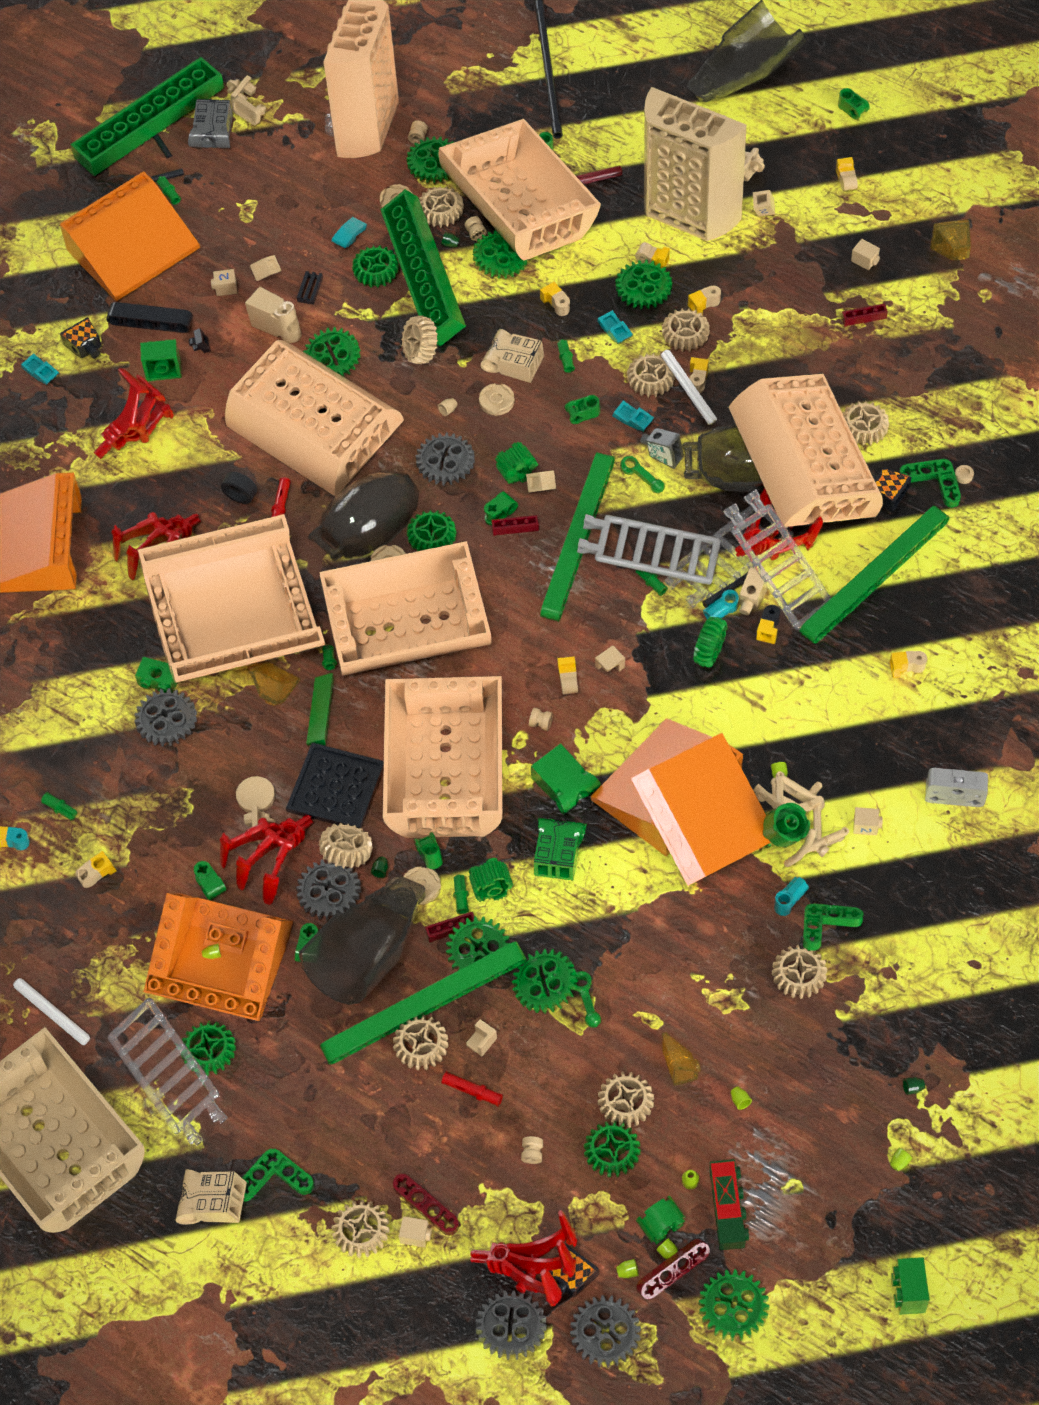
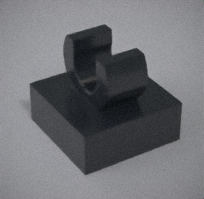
M200 328L195 330V337L188 340L189 346H193L194 351L201 349L204 354L211 351L207 335Z

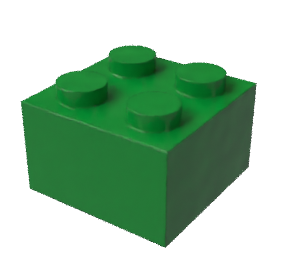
M176 339L140 343L141 362L147 381L182 378L181 359Z
M924 1257L897 1259L896 1266H893V1273H891L892 1287L896 1286V1294H894L895 1308H899V1315L926 1313L930 1299Z

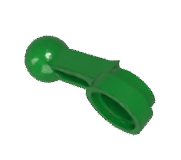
M626 456L621 460L620 469L623 473L627 475L635 473L650 486L654 493L664 491V482L656 479L645 470L635 457ZM632 461L634 463V467H627L625 465V462Z
M580 971L575 975L578 981L585 980L587 984L582 987L576 983L573 984L577 987L576 991H578L586 1011L585 1023L587 1026L595 1028L601 1023V1016L595 1012L589 994V989L592 985L591 976L587 972Z

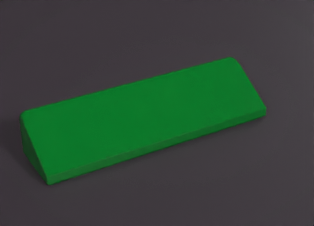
M333 673L315 677L307 745H311L313 742L326 746L334 684Z

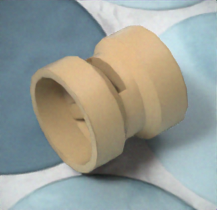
M414 121L411 125L408 140L413 144H420V139L425 140L428 126L422 121Z
M471 217L465 222V228L473 241L482 239V235L486 236L487 231L479 217Z
M533 708L529 719V726L534 728L539 726L542 730L548 731L552 723L553 713L548 711L541 712L540 709Z
M532 1136L523 1138L522 1147L524 1151L521 1154V1161L529 1164L541 1163L542 1153L540 1150L543 1148V1139Z

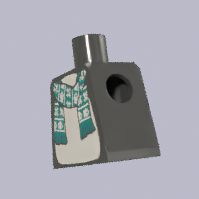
M656 428L650 435L643 434L641 437V444L648 447L649 456L673 469L677 467L684 457L680 434Z

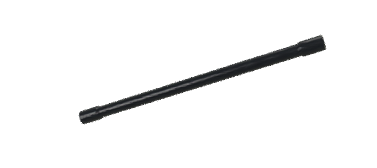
M534 0L552 122L553 138L559 139L563 134L559 119L544 14V1Z

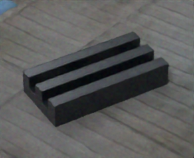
M309 271L305 272L297 295V302L314 305L323 280L322 273L316 275V272H312V274ZM316 279L317 281H316L315 287H314V289H313L311 298L308 299L309 294H310L311 289H312L313 282H314V280Z

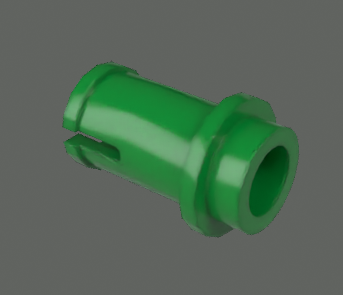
M325 645L322 648V666L326 670H333L337 665L334 657V647L332 645Z

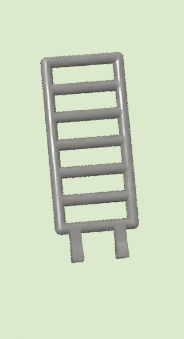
M585 515L583 529L601 530L598 544L589 543L585 539H579L577 553L595 554V560L598 562L707 585L712 583L721 544L719 538L612 515H606L604 520L596 519L591 515ZM611 523L622 525L614 557L603 555ZM629 527L640 529L632 561L621 559ZM647 531L658 533L651 565L640 563ZM665 534L676 537L669 569L658 567ZM683 538L694 540L687 573L676 571ZM702 542L713 544L706 577L695 575Z

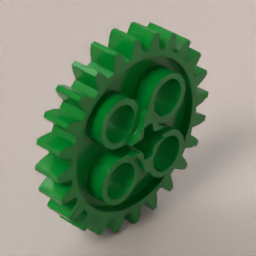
M433 136L432 140L426 137V141L420 139V144L414 143L415 147H410V152H407L408 157H406L410 173L414 174V178L420 177V181L425 178L426 183L430 180L433 183L436 180L442 182V178L448 180V174L444 171L439 161V148L454 142L448 143V138L442 141V137L436 140L435 136Z
M496 230L494 234L488 232V236L482 235V239H477V243H474L473 261H475V266H479V271L485 270V275L491 273V277L497 275L498 279L503 275L507 279L508 274L514 277V272L519 274L520 270H524V265H527V260H522Z
M647 259L644 263L638 260V264L632 261V266L626 264L625 269L621 268L620 273L617 274L616 291H618V297L622 296V302L627 300V305L633 303V308L640 305V309H642L646 305L649 309L651 304L656 307L657 302L662 304L663 299L667 300V295L671 294L672 277H670V272H666V267L661 268V263L654 265V261L649 264Z
M336 327L333 328V331L327 328L325 333L320 330L319 336L314 334L315 339L309 338L310 344H305L307 350L303 352L324 365L329 363L327 367L343 377L344 373L350 375L349 369L355 370L354 364H359L357 358L361 357L359 353L361 350L358 341L355 340L353 334L350 335L348 330L344 333L343 328L337 331ZM326 343H329L331 350L338 362V366L335 365L327 349Z
M474 916V922H470L466 918V925L459 922L460 929L454 927L453 932L455 935L449 934L448 936L452 942H446V946L451 948L446 950V954L452 955L448 958V962H454L452 970L459 968V971L476 960L493 953V951L487 948L490 944H496L498 949L510 944L505 943L510 938L509 936H503L506 930H498L500 923L493 926V919H490L488 923L485 922L484 916L481 921H478L477 917ZM479 931L483 936L480 939H475L472 937V933ZM464 938H468L471 941V943L465 941ZM475 946L477 948L482 946V951L475 952ZM461 947H468L470 952L468 954H461L459 949Z
M546 949L543 950L542 954L536 950L534 957L528 954L529 960L523 963V966L517 967L519 972L513 973L516 978L512 981L513 985L516 986L513 988L516 994L515 997L523 1007L526 1006L529 1011L533 1009L536 1013L541 1009L546 1014L547 1008L554 1012V1006L556 1005L561 1009V1002L563 1001L568 1004L566 997H573L574 995L571 990L577 989L575 984H573L578 982L575 976L577 971L573 963L569 962L570 960L567 956L563 957L561 952L556 954L554 949L549 954ZM540 966H542L543 973L546 976L545 982L550 993L549 997H547V990L543 985L545 982L543 975L540 971ZM551 967H556L553 971L549 972ZM536 973L533 978H530L531 974ZM560 984L558 989L553 990L556 985ZM537 991H541L539 995L534 996Z
M734 1269L733 1275H730L728 1270H725V1276L722 1277L718 1272L717 1280L710 1277L709 1282L711 1285L704 1284L703 1288L706 1292L700 1291V1297L703 1299L698 1302V1305L702 1306L699 1309V1314H706L702 1318V1322L709 1321L707 1329L710 1330L714 1327L715 1336L721 1332L723 1340L727 1335H730L731 1341H734L735 1336L738 1335L740 1341H742L743 1334L751 1338V1330L758 1333L759 1328L757 1325L764 1326V1321L761 1318H768V1313L765 1311L769 1310V1305L765 1302L768 1301L769 1297L766 1295L762 1296L766 1289L758 1288L760 1280L752 1282L753 1275L746 1278L745 1271L741 1275H737V1270ZM729 1288L732 1290V1293L724 1295L721 1290ZM750 1295L752 1296L753 1300L751 1302H745L743 1301L742 1296ZM733 1302L737 1303L735 1308H731ZM717 1308H723L726 1313L720 1316L714 1311ZM737 1315H743L747 1318V1320L741 1323L738 1322L735 1319V1317Z

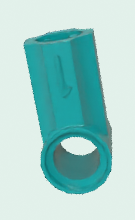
M734 590L724 591L721 598L703 610L706 619L710 616L723 618L728 613L736 612L739 607L738 593Z
M794 877L782 891L776 894L774 910L778 915L786 916L790 914L792 907L809 889L804 879Z

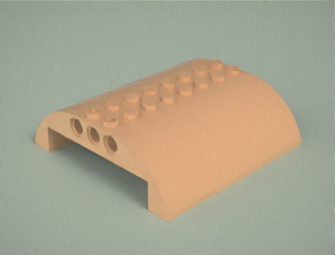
M284 514L138 550L151 608L165 657L175 683L325 645L320 626H316L290 544L289 528Z

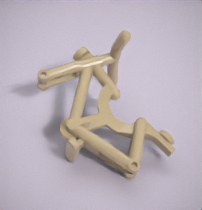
M779 771L775 776L776 778L771 780L772 794L759 784L754 788L753 791L756 792L755 795L761 802L766 801L773 809L782 804L796 803L783 796L784 790L803 802L798 805L806 812L813 810L814 829L809 830L804 838L805 842L800 849L784 861L785 867L792 866L811 851H816L820 857H823L830 849L827 846L842 842L844 836L849 833V829L843 827L841 830L822 838L821 810L824 808L825 802L822 796L816 795L822 788L820 782H816L810 790H807Z

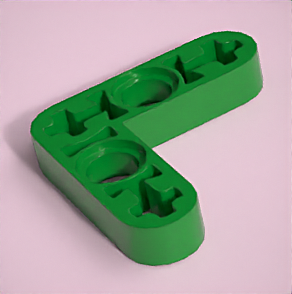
M939 459L905 464L900 468V473L907 475L905 472L911 474L908 475L912 477L911 482L937 479L944 504L951 508L959 505L961 494L953 465L949 460ZM928 468L931 472L925 474L921 472V469ZM949 480L953 485L946 486L943 482ZM950 492H952V498L955 500L949 498Z
M807 905L804 912L803 947L810 951H816L821 947L822 924L849 927L860 926L863 922V911L856 907ZM829 914H837L838 917H832ZM814 925V926H817L818 928H816V929H811V928H809L808 926Z
M268 1149L242 1177L247 1182L246 1188L248 1187L249 1191L248 1194H244L243 1201L245 1202L251 1200L273 1174L301 1195H307L314 1189L312 1177L277 1149ZM270 1156H271V1157H275V1156H276L277 1161H276V1162H274V1161H271V1162H270V1161H269V1157H270ZM286 1167H292L294 1173L287 1177L283 1175V1170ZM257 1170H262L265 1173L264 1177L260 1180L253 1178V1174ZM298 1176L302 1182L308 1181L307 1188L305 1186L301 1188L300 1182L296 1180Z

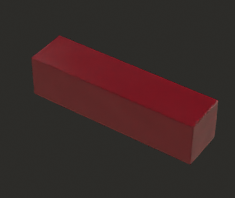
M885 303L842 311L841 319L844 327L887 319L888 311Z
M538 516L492 520L493 536L539 531Z
M473 911L425 926L429 943L446 938L449 934L455 935L453 928L460 929L459 922L466 925V918L470 922H474Z

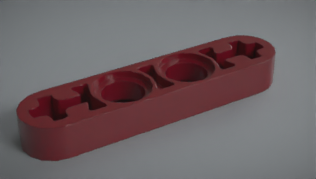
M399 1174L393 1179L394 1191L438 1230L448 1236L457 1233L459 1229L457 1217L406 1174ZM406 1181V1186L410 1189L409 1194L404 1187L399 1188L398 1182L403 1183ZM421 1193L424 1199L420 1203H415L412 1200L413 1195ZM436 1206L440 1211L438 1215L430 1216L427 1213L428 1209ZM443 1214H445L444 1219L447 1222L453 1221V1228H445V1222L441 1219Z
M700 1239L691 1241L641 1278L637 1283V1292L645 1299L654 1298L705 1260L710 1252L709 1246ZM681 1258H686L685 1265L678 1268V1261ZM668 1270V1277L665 1280H661V1274Z

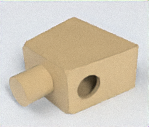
M750 567L739 595L740 613L750 615L752 609H759L769 588L767 572Z

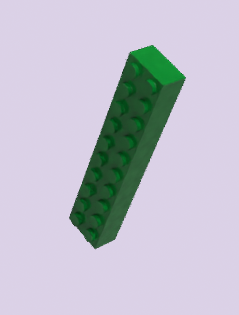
M202 57L198 58L71 143L74 158L93 176H96L195 109L197 99H209L223 90L222 74Z
M404 189L380 210L418 316L430 318L434 322V326L437 328L436 333H438L437 345L441 346L466 327L419 198Z

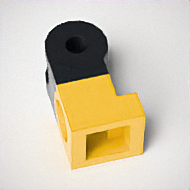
M768 605L765 607L757 629L756 640L775 644L778 630L775 626L778 625L780 619V609L777 606Z

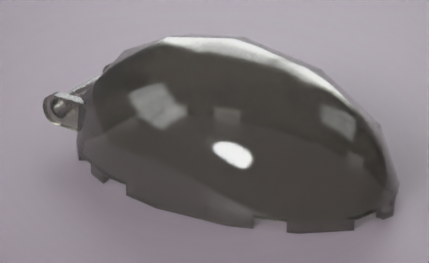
M736 423L730 424V426L712 428V431L702 433L698 437V442L683 443L682 447L685 451L684 478L702 479L707 484L725 491L747 493L763 491L765 489ZM692 451H697V470L692 468Z
M389 469L367 474L342 489L328 504L322 516L321 524L309 534L308 539L318 544L330 555L333 561L338 560L342 555L345 559L361 554L363 556L371 554V551L390 543L408 525L414 510L416 511L418 506L419 490L413 479L406 473ZM321 537L325 538L331 545H333L336 548V550H334Z

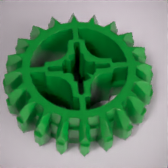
M374 245L372 248L366 246L365 251L360 249V254H356L355 259H353L352 271L355 279L359 283H363L364 287L369 285L370 288L373 286L378 288L379 285L385 287L386 283L391 284L392 279H395L399 271V262L396 254L392 250H388L387 247L382 249L381 245L378 248H375Z
M431 509L429 513L423 511L422 515L416 514V519L411 518V524H408V543L413 550L417 549V552L451 545L456 540L455 523L450 516H446L445 512L440 514L439 510L433 513Z
M710 616L705 621L694 648L693 659L695 663L703 667L713 666L726 636L727 623L725 620Z
M209 1020L205 1026L202 1022L199 1023L200 1027L198 1028L192 1025L193 1032L186 1031L188 1038H182L184 1045L180 1046L182 1051L181 1057L185 1060V1065L190 1066L192 1072L197 1069L199 1075L203 1071H205L207 1076H209L210 1071L217 1075V1069L219 1068L224 1071V1064L230 1065V1059L235 1057L233 1051H236V1045H234L235 1038L231 1037L232 1032L227 1030L225 1025L220 1027L217 1021L213 1026ZM208 1036H216L218 1038L212 1039ZM206 1042H208V1045H209L210 1048H211V1049H209V1050H210V1054L208 1053V1050H206V1048H207ZM196 1057H199V1058H203V1057H204V1058H207L208 1060H207V1061L199 1060V1059H197Z
M606 1121L605 1127H602L600 1124L597 1125L598 1131L591 1129L590 1134L592 1136H586L588 1143L584 1144V1149L586 1150L584 1157L588 1158V1165L593 1164V1171L599 1169V1175L601 1176L604 1172H607V1177L609 1178L612 1176L611 1173H615V1176L618 1178L620 1171L626 1175L628 1173L627 1168L633 1170V1163H638L639 1158L637 1156L640 1155L641 1150L638 1149L640 1141H636L637 1134H631V1127L625 1130L624 1123L618 1127L616 1121L613 1122V1126H609V1123ZM614 1136L620 1137L623 1140L618 1141L614 1138ZM605 1137L607 1138L604 1144L599 1145V1147L595 1148L597 1143L601 1139ZM610 1142H611V1145H612L613 1149L615 1150V1151H614V1156H613V1152H612L611 1149H610ZM625 1151H629L627 1156L618 1162V1157L621 1154H625ZM599 1156L601 1158H608L611 1161V1163L603 1161L599 1158Z

